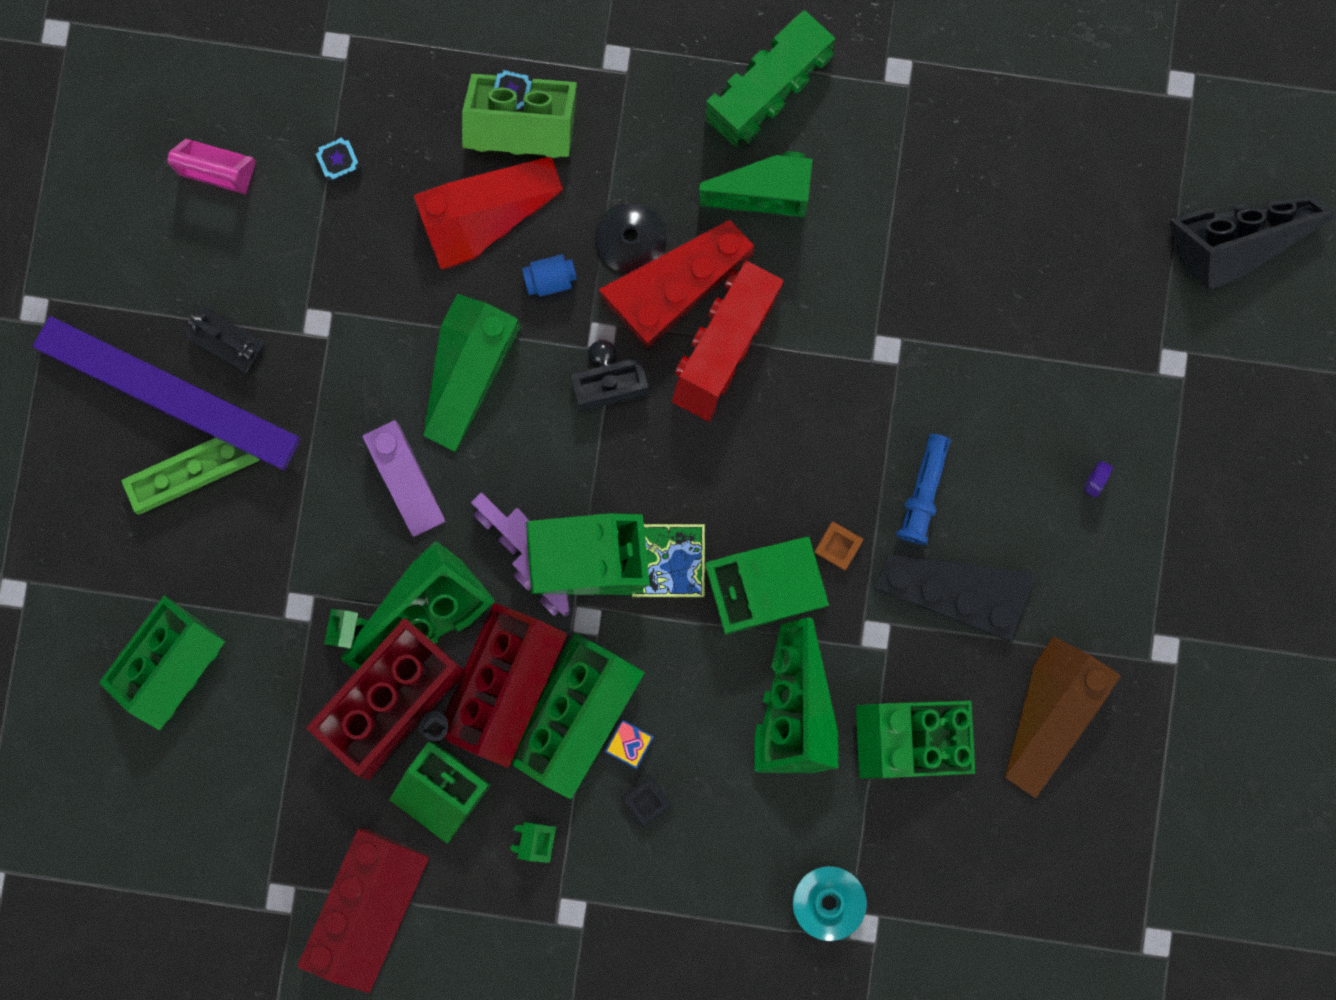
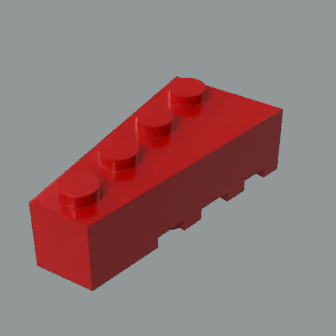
M728 220L600 288V298L649 349L725 281L733 269L737 270L753 255L754 245L731 220Z
M747 260L740 271L733 269L724 286L729 291L723 300L717 297L708 313V317L712 319L707 329L701 326L691 343V346L695 347L694 352L690 358L684 355L676 368L674 375L678 376L679 379L672 403L710 422L720 394L724 396L736 372L737 364L742 363L753 341V335H757L777 299L784 282L783 279Z

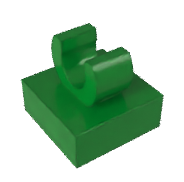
M331 609L324 644L351 649L352 642L356 638L354 636L355 627L358 625L365 626L368 621L363 618H357V612Z
M524 822V825L514 826V831L522 833L520 846L511 845L510 847L511 851L518 853L517 859L550 863L556 827Z

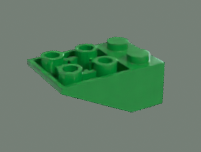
M609 513L525 522L531 594L632 595L650 586L643 514Z
M809 536L705 563V569L724 635L829 606Z
M971 701L856 705L859 779L975 774Z

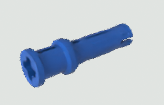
M929 434L915 489L912 498H908L905 501L904 508L907 510L902 528L896 532V537L920 545H927L928 538L926 537L931 516H935L937 511L935 509L936 505L933 504L951 444V439L938 434Z

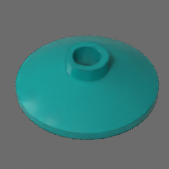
M826 866L814 869L801 879L795 889L793 896L795 917L803 930L817 939L836 941L846 938L857 930L865 917L867 901L864 889L854 875L842 868ZM833 896L835 898L836 904L833 909L827 910L823 908L822 900L824 897Z

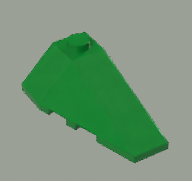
M460 294L456 295L440 328L423 434L425 438L456 453L521 328L517 318L487 303Z
M435 541L409 566L353 640L351 649L347 648L341 659L345 664L357 671L404 618L436 644L439 642L438 638L454 629H457L459 632L470 626L494 603V599L461 559Z
M804 618L781 624L771 665L775 672L771 691H765L763 703H767L763 725L757 724L755 732V772L816 773L838 768V729L813 619Z

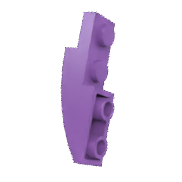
M481 492L471 502L477 508L473 515L487 529L494 525L503 534L498 540L513 555L518 550L522 553L512 563L518 570L513 576L529 591L531 589L525 523L529 520L518 508L506 517ZM542 594L543 597L539 602L553 616L560 612L566 617L570 613L567 594Z

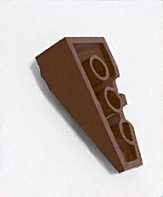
M1053 636L1032 668L1026 699L1023 703L1017 734L1014 738L1004 778L1036 798L1100 709L1121 675L1093 656Z

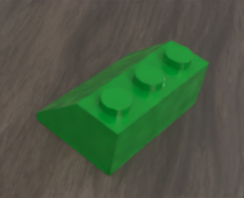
M164 595L99 683L127 712L160 731L166 721L174 715L177 706L186 694L195 687L198 678L209 663L217 657L225 641L212 629Z

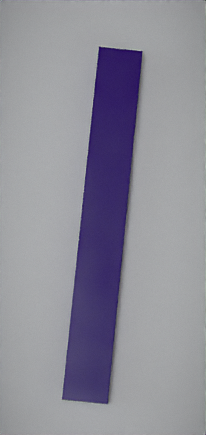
M49 316L32 346L37 351L282 471H285L301 441L298 436L52 316Z

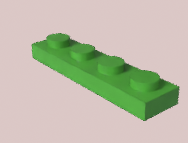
M214 438L121 481L134 512L140 515L251 465L260 459Z

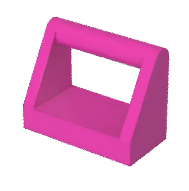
M185 139L170 150L167 163L179 176L246 195L256 160L249 156Z

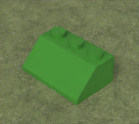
M471 74L462 111V148L474 149L480 152L489 150L504 151L516 155L524 153L539 154L551 158L559 156L569 157L573 135L577 82L533 79L530 92L524 95V110L522 112L517 110V94L515 91L509 88L494 89L497 76Z

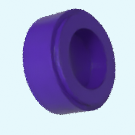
M1102 460L1098 461L1087 479L1084 492L1097 498L1106 484L1113 466Z

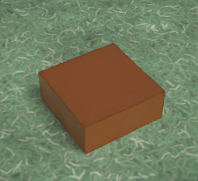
M832 521L814 554L846 571L864 539Z

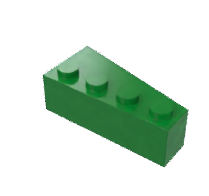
M803 10L773 38L770 43L773 49L770 52H767L765 49L760 50L746 67L745 71L747 73L744 76L738 73L734 74L727 81V86L722 91L721 97L714 93L706 101V121L735 148L743 141L749 144L761 131L760 123L767 116L773 119L784 108L786 103L783 100L792 91L795 94L800 92L809 82L810 77L808 74L816 66L821 69L831 60L835 54L832 51L835 37L807 11Z

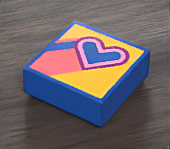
M621 720L604 752L637 769L654 736Z

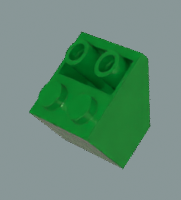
M428 741L406 771L389 800L448 844L492 784L436 742Z

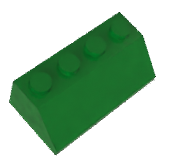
M574 632L547 679V683L543 688L510 764L542 785L571 800L645 672Z

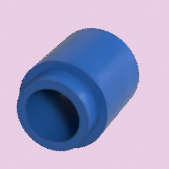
M563 254L530 262L531 266L522 268L530 296L538 294L541 297L572 289L571 281L577 280L572 259L565 261Z

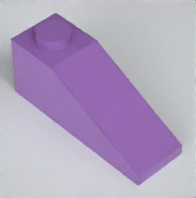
M396 420L363 435L374 462L412 536L420 535L446 522L403 430Z

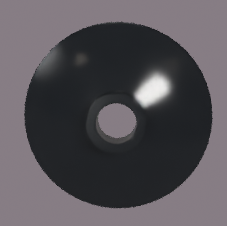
M635 203L622 204L609 210L600 220L595 236L596 247L600 257L609 267L618 272L629 274L663 255L666 247V230L660 217L650 208ZM626 231H635L638 235L634 241H627L624 238Z

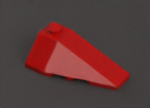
M545 157L446 183L415 194L414 198L440 268L444 270L478 257L484 252V249L498 238L504 237L527 216H531L561 193L563 187L552 158Z

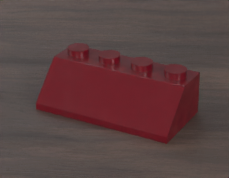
M493 603L464 668L466 672L460 677L444 713L448 722V730L443 739L473 754L509 768L557 656L561 651L567 633L538 619Z
M404 618L306 729L358 777L369 781L418 726L421 717L435 707L466 671Z
M357 829L297 967L327 981L370 993L430 857L368 829Z

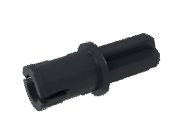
M430 711L421 717L419 730L424 738L431 741H439L446 736L448 722L442 713Z

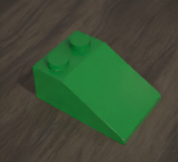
M788 151L784 152L783 156L775 155L701 182L699 206L805 218L813 159L805 158V154L800 152Z

